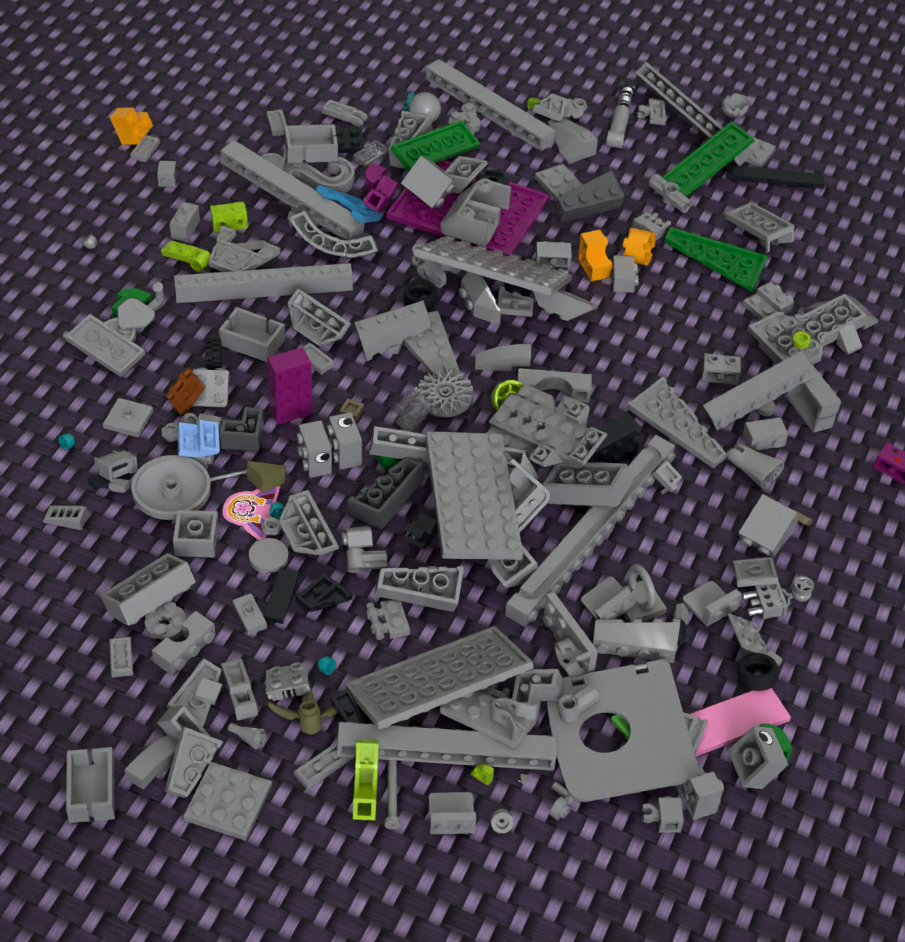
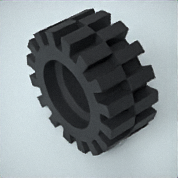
M221 338L205 339V368L208 370L222 367Z

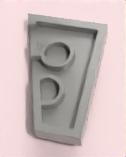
M204 659L167 704V709L184 705L204 728L211 704L194 699L202 677L219 682L222 669Z

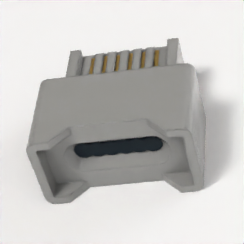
M125 450L121 452L112 451L111 454L94 458L95 467L99 469V475L111 482L115 481L117 477L138 471L136 456Z

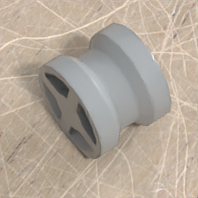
M806 576L797 577L791 590L793 598L801 602L809 600L814 583Z

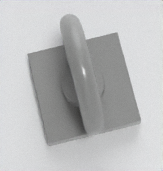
M633 564L628 571L629 585L623 587V589L628 587L633 593L636 605L623 613L628 623L634 619H642L643 622L665 614L667 608L655 591L648 572L641 565ZM636 572L640 575L642 581H636Z

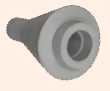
M230 723L228 731L239 735L240 738L254 749L262 747L266 741L264 729L241 727L234 723Z

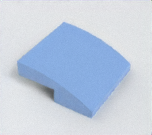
M199 420L198 425L179 422L177 427L178 456L200 457L219 454L218 422Z

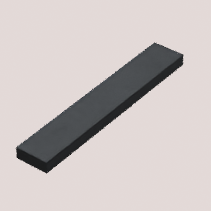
M727 165L726 179L819 189H824L825 186L824 174Z

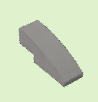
M531 344L506 345L477 353L475 370L511 371L512 366L530 367Z
M242 659L221 663L236 719L242 720L258 716L251 683Z
M166 735L151 744L125 769L126 779L144 790L154 777L159 778L171 765L178 740L170 735Z

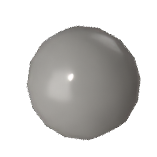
M429 92L416 94L408 105L409 112L431 116L432 123L439 118L441 113L439 99Z

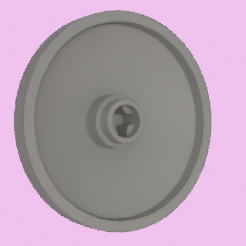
M167 455L152 459L140 467L133 477L131 488L134 502L141 511L154 518L174 520L177 517V510H200L210 496L211 483L207 470L196 460L184 456Z

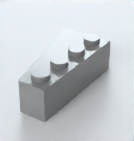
M423 301L355 322L367 361L373 359L372 356L377 353L382 354L386 352V348L394 344L397 346L403 343L402 341L405 338H412L431 328L428 312Z

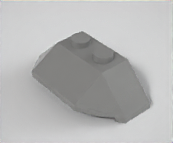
M467 271L461 280V288H459L460 297L465 300L467 309L471 311L474 317L499 324L501 310L496 304L495 298L482 275Z
M299 288L288 301L293 329L320 347L341 339L351 325L350 322Z
M559 289L552 295L533 291L538 305L544 308L545 312L550 314L556 313L559 315V318L566 321L589 313L599 306L562 289Z
M309 490L290 495L288 503L279 519V524L293 551L322 555L339 549Z

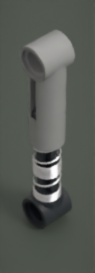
M621 79L620 97L608 132L607 147L619 149L623 147L630 115L629 107L632 96H635L637 80Z

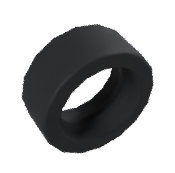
M415 279L405 285L403 301L406 306L423 301L426 309L429 310L436 304L437 289L431 281ZM414 292H425L430 296L416 298L411 294Z
M753 653L742 657L738 662V680L745 688L753 691H764L776 684L778 664L772 657L762 653ZM763 669L768 673L765 675H753L747 671Z

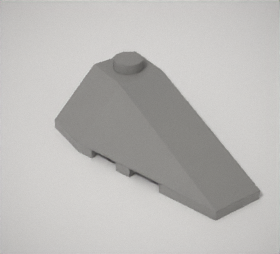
M523 545L522 560L489 559L493 574L505 588L524 584L538 568L537 562Z

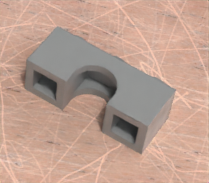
M197 611L181 624L182 633L186 640L174 642L166 637L152 650L154 663L171 675L181 670L188 660L197 656L200 650L206 644L211 643L215 637L214 623Z

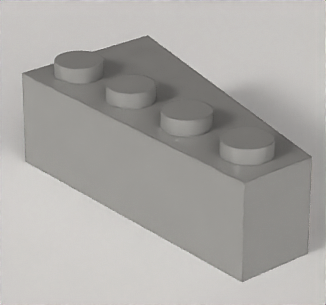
M407 111L401 112L398 127L395 129V136L392 138L388 149L390 166L405 169L390 148L392 145L432 131L431 116Z
M464 566L456 568L438 567L435 569H426V567H419L418 569L381 568L374 596L454 612L459 601Z

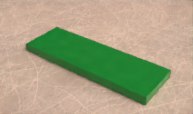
M460 120L392 145L390 150L409 172L420 156L428 157L436 164L476 149L480 146V143L463 121Z
M731 121L662 178L667 182L676 183L679 186V191L687 197L754 143V138Z

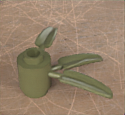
M312 689L306 695H302L303 703L300 705L298 713L268 702L269 708L276 714L289 720H293L294 717L298 718L301 731L309 735L316 734L322 729L321 719L324 717L331 718L337 714L333 705L321 714L319 706L314 701Z

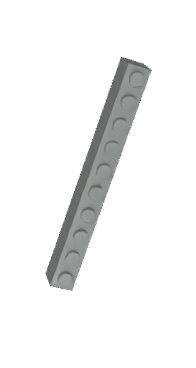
M440 59L426 66L427 81L464 104L472 103L476 105L477 112L533 147L543 151L554 143L555 130L455 68Z
M646 62L635 72L641 83L661 100H664L671 109L707 140L724 128L649 63ZM746 148L731 161L737 166H741L751 155Z
M233 140L220 150L222 164L297 211H306L312 220L342 239H357L364 233V223L350 215L351 212L341 207L333 200L327 199L307 184L299 181L242 144Z
M351 263L174 276L177 303L293 295L298 288L306 294L353 291Z
M339 722L337 757L356 758L357 740L379 741L378 759L473 766L484 764L490 767L554 771L556 762L555 736L526 735L516 748H513L479 731L396 725L378 729L375 724Z

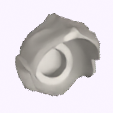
M741 94L727 95L722 101L721 109L725 115L731 118L742 117L749 109L750 98Z

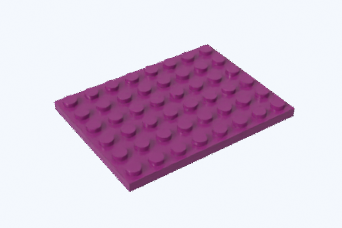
M444 160L436 164L443 171H446L452 163ZM476 177L468 184V186L464 190H466L471 185L476 183ZM509 182V186H511L510 206L508 210L501 208L500 223L490 242L486 245L487 250H500L506 256L514 254L549 201L548 194ZM405 187L387 211L386 218L440 237H445V234L440 231V225L459 194L447 193L444 197V203L440 207L432 208Z

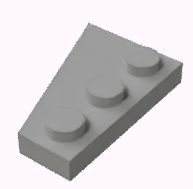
M187 727L182 728L165 791L182 798L188 797L202 776L201 773L207 764L211 762L214 753L220 748L223 741Z

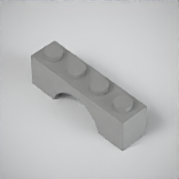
M518 369L517 381L523 385L527 384L540 391L556 389L577 401L586 403L590 401L592 374Z

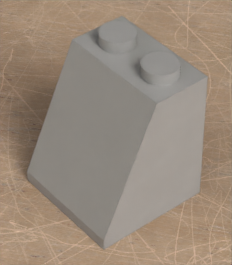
M420 156L401 184L430 207L437 208L444 203L446 194L452 192L456 181L430 158Z
M763 494L739 531L740 541L748 547H751V545L756 547L758 552L764 556L770 555L774 557L798 527L797 512Z

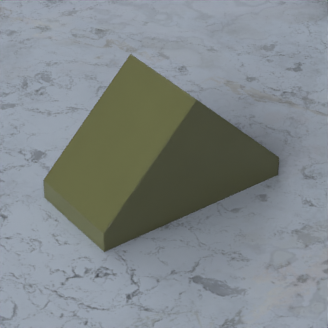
M248 461L247 479L263 493L285 484L286 466Z

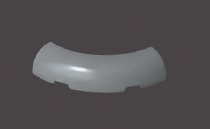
M306 211L290 217L298 233L313 247L327 254L355 258L379 252L376 241L371 235L360 239L340 240L319 230Z

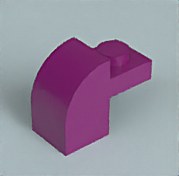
M373 163L367 168L365 188L368 193L372 188L375 189L383 175L387 176V168Z
M383 175L377 187L370 190L363 203L376 212L383 211L392 200L391 197L399 183Z

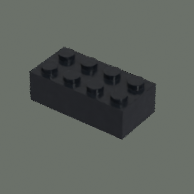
M626 413L598 428V430L605 432L607 436L587 462L621 463L622 460L634 456L638 451L642 427Z

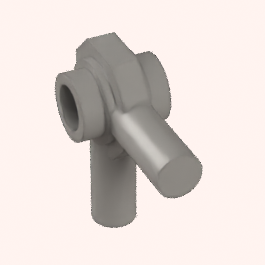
M168 423L163 427L162 437L169 442L178 440V424Z

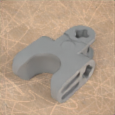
M416 244V245H414V246L412 247V253H413V255H414V253H415V249H416V248L421 247L422 245H425V244ZM413 256L411 261L412 265L417 268L420 277L431 281L438 288L446 284V274L443 271H450L454 274L461 271V269Z

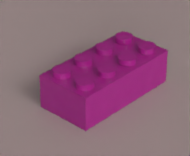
M304 348L267 357L269 405L277 425L312 415L311 361Z

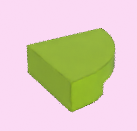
M479 764L471 772V776L488 786L493 781L494 768Z

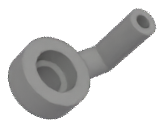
M555 782L551 789L561 795V797L554 803L549 815L559 820L560 818L564 819L571 809L569 805L575 800L569 795L565 787Z

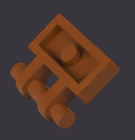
M187 367L184 372L182 371L178 375L179 379L169 387V392L166 395L168 399L172 400L170 403L181 415H185L206 388L197 375L192 374L193 370L190 367Z

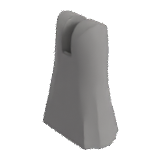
M739 442L726 453V458L744 471L761 489H765L771 483V480L774 481L779 477L784 468L783 461L760 453Z

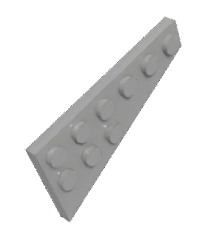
M428 312L431 328L412 338H405L403 340L405 346L419 362L425 365V369L428 372L434 374V370L438 372L441 369V373H445L446 369L448 371L453 369V374H457V371L460 372L439 312Z
M664 376L628 403V410L713 469L725 460V451L715 439L707 434V429L698 423V418L686 403L677 397L673 387L668 386Z

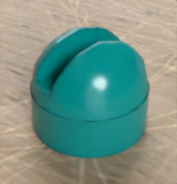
M69 433L59 436L60 446L64 450L71 448L75 444V437Z
M280 502L271 504L269 509L270 516L280 519L285 508Z
M325 656L318 661L319 670L326 675L331 674L336 667V661L331 657Z

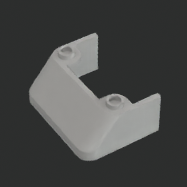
M481 179L459 194L440 225L441 233L486 246L488 223L474 219L475 212L471 208L466 207V204L470 199L508 210L511 186L488 179Z
M504 451L502 454L515 465L510 471L509 477L510 482L515 486L512 493L520 533L548 503L550 493L523 466Z

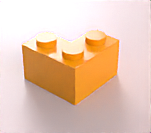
M117 108L110 116V120L122 145L139 144L153 126L147 112H135L134 108Z
M601 230L582 233L580 237L578 261L591 282L609 278L613 269L612 261L608 259L605 253L606 246L608 245L607 237L602 234Z

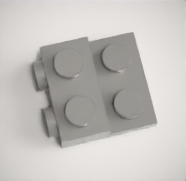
M771 282L759 287L756 294L743 300V306L759 320L775 312H784V315L792 312L794 304L791 295H785L779 285H774Z

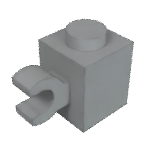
M666 796L658 799L656 808L651 804H644L642 806V812H649L651 814L644 815L643 822L651 823L657 821L659 833H681L684 822L681 798Z

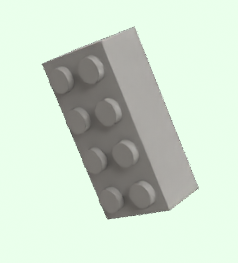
M587 462L584 466L575 469L565 463H559L554 465L543 486L550 493L548 504L618 507L632 480L627 464Z
M167 553L100 596L109 616L129 626L137 623L144 615L154 612L161 604L171 601L180 592L187 591L196 581L186 561Z

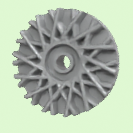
M441 369L438 372L434 370L432 376L428 372V376L425 375L424 381L420 380L418 385L419 404L426 412L437 417L457 416L466 411L473 400L471 381L468 380V377L464 379V374H460L459 371H457V374H453V369L450 371L446 369L445 373H441Z

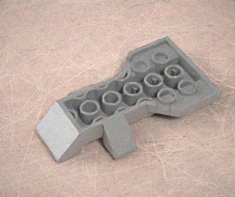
M843 294L831 301L817 302L803 310L804 315L795 314V316L784 315V312H775L750 325L748 331L759 341L758 347L776 365L800 351L808 362L813 365L821 361L823 347L837 340L836 344L847 355L861 349L862 344L856 329L862 327L865 330L878 323V319L856 298ZM803 331L810 335L809 347L798 349L793 346L792 338L796 332Z
M524 384L516 395H509L489 421L491 428L487 432L502 434L504 447L527 450V452L535 450L529 459L543 467L565 463L575 469L587 463L607 436L605 432L591 427L589 429L586 427L590 408L588 405L574 399L564 411V418L555 413V400L552 395L527 384Z

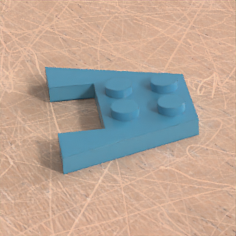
M318 184L317 192L327 199L339 201L343 204V208L352 211L350 215L359 222L367 223L381 220L383 214L364 204L362 199Z

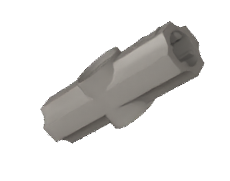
M658 174L653 175L649 180V186L662 195L664 203L673 204L683 213L688 212L692 207L693 202L679 191V186L676 183L667 182Z

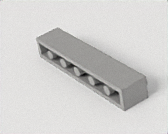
M800 351L709 401L703 407L715 429L718 430L726 427L736 419L744 417L745 414L759 409L765 403L775 400L785 392L793 390L796 386L808 382L815 375L811 364Z

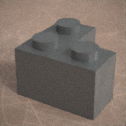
M244 407L242 421L223 419L220 430L221 449L259 452L264 428L263 408Z

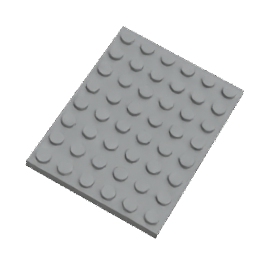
M448 235L416 248L414 256L546 295H552L571 282L573 276L565 269L555 270L548 264H542L541 266L536 264L534 260L526 259L524 261L519 259V256L513 254L506 256L500 250L494 249L490 251L487 250L486 246L481 245L476 247L471 245V242L465 240L459 242L454 237Z

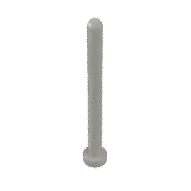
M388 760V817L385 819V827L388 829L400 827V818L397 817V760Z

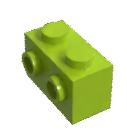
M244 202L210 206L214 233L220 232L222 225L233 230L248 228L247 211Z

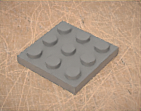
M210 762L184 814V821L247 841L272 787V781Z

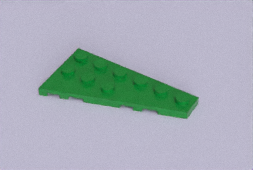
M670 227L665 237V243L752 293L768 257L767 255Z

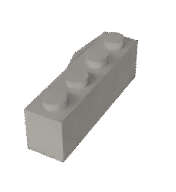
M622 619L596 620L592 644L600 654L634 657L642 660H666L669 663H674L681 619H673V622H663V619H654V622L645 623L642 622V619H634L629 623H624Z

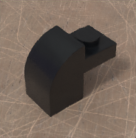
M420 512L414 525L407 522L404 528L405 531L409 532L406 540L422 549L428 547L438 533L437 520Z

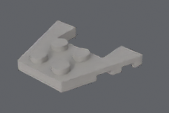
M222 225L220 235L217 237L216 246L213 248L209 259V267L222 272L254 270L278 256L280 248L266 243L258 253L252 252L230 243L236 236V230Z

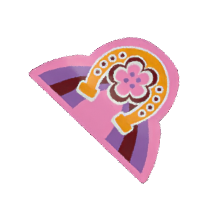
M280 486L263 493L256 489L253 492L243 491L231 495L223 506L222 513L224 518L231 523L243 526L256 539H265L267 535L263 532L261 526L267 518L271 517L269 509L271 504L277 500Z

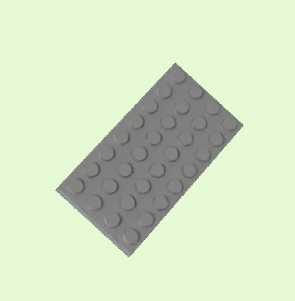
M426 431L425 439L442 558L522 560L523 550L507 459L502 454L505 451L502 434Z
M496 626L347 682L345 687L346 689L349 688L356 703L376 727L382 729L399 721L407 720L419 713L427 712L437 706L445 705L457 698L465 697L477 690L485 689L495 683L503 682L515 675L523 674L533 669V662Z

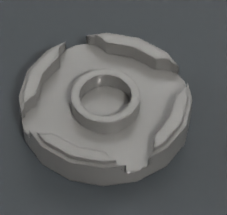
M265 538L251 546L248 555L249 562L256 571L261 573L272 571V573H275L286 566L289 552L287 546L282 541Z

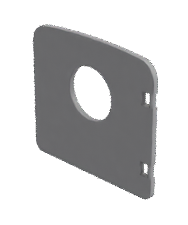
M655 660L640 665H629L586 673L581 676L562 678L564 681L562 696L573 695L587 684H591L596 688L600 697L597 702L579 713L578 719L573 723H566L561 720L559 701H547L552 736L556 737L558 764L566 789L574 800L588 802L689 783V779L699 776V767L670 664L666 660ZM648 669V673L636 674V670ZM584 680L583 685L572 686V682ZM606 712L617 714L627 721L631 729L630 738L623 747L613 752L600 753L589 749L583 744L579 733L582 724L589 717Z

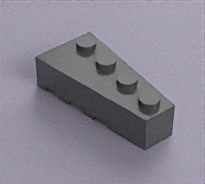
M611 170L559 197L554 211L560 223L619 209L625 196Z
M406 457L389 469L387 475L375 479L373 485L368 488L364 487L356 497H350L347 500L350 516L383 529L425 480L423 463Z

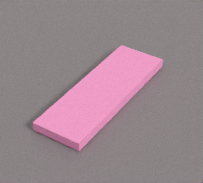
M772 688L764 691H750L691 713V715L698 716L701 720L708 719L707 728L695 756L697 757L738 741L753 726L760 727V724L763 723L778 726L789 722L791 716Z

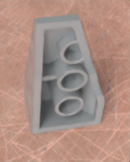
M562 118L561 122L552 119L547 122L548 126L555 130V144L558 145L560 155L568 164L596 155L598 139L588 129L565 118Z

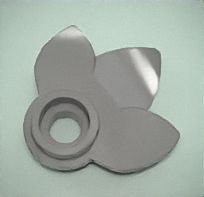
M567 99L563 117L572 116L574 119L582 117L584 111L587 110L586 101L583 99Z

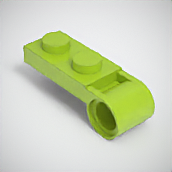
M171 240L161 249L162 256L190 263L192 269L198 273H201L209 266L211 254L198 247Z

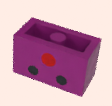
M887 442L877 455L873 468L905 484V451Z

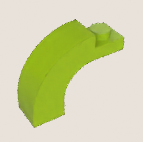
M377 740L356 741L353 820H375L379 748V741Z

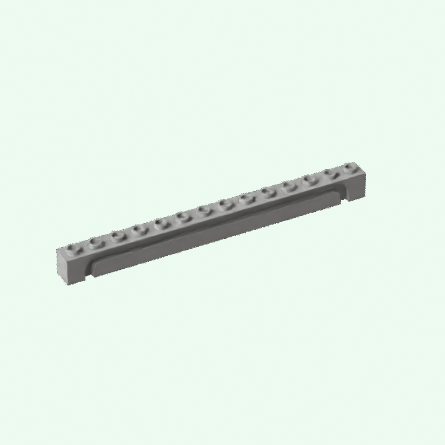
M655 435L648 443V447L644 448L628 466L632 483L619 506H592L520 587V591L515 593L506 603L505 616L524 627L530 621H535L539 611L542 608L545 609L546 595L553 591L556 595L559 593L563 583H568L572 573L580 569L583 560L592 555L596 545H601L604 536L612 532L616 522H620L625 512L633 508L636 499L641 498L646 488L653 485L656 478L652 474L666 460L670 464L675 458L674 444Z

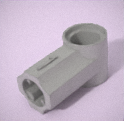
M353 548L346 551L348 572L360 573L366 569L387 568L386 551H364L361 548Z
M587 684L573 695L562 696L559 700L561 720L566 723H573L578 719L579 713L597 702L600 697L596 688L591 684Z

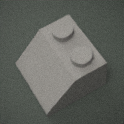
M459 156L445 171L456 181L452 193L460 194L487 165V161Z

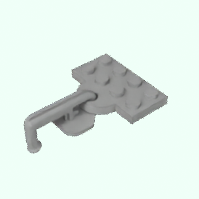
M157 282L153 285L156 298L148 305L134 298L127 299L118 307V318L109 319L104 323L89 314L65 335L66 341L122 377L145 356V350L134 343L136 340V329L144 328L150 324L155 318V312L163 305L164 292L162 283Z

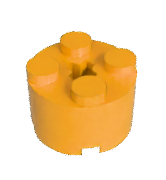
M631 227L628 238H625L623 242V248H626L623 256H634V263L648 265L653 255L651 250L655 246V233Z

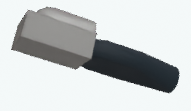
M104 477L88 478L89 484L96 487L109 488L112 492L124 493L131 487L130 480L115 478V481L111 482Z
M683 603L676 604L673 619H681L677 644L683 645L686 638V624H688V609Z

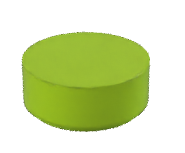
M799 331L793 335L792 344L794 347L805 349L810 345L811 337L808 333Z

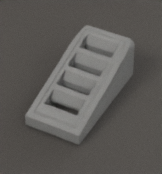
M50 506L43 522L82 530L88 517L87 507Z

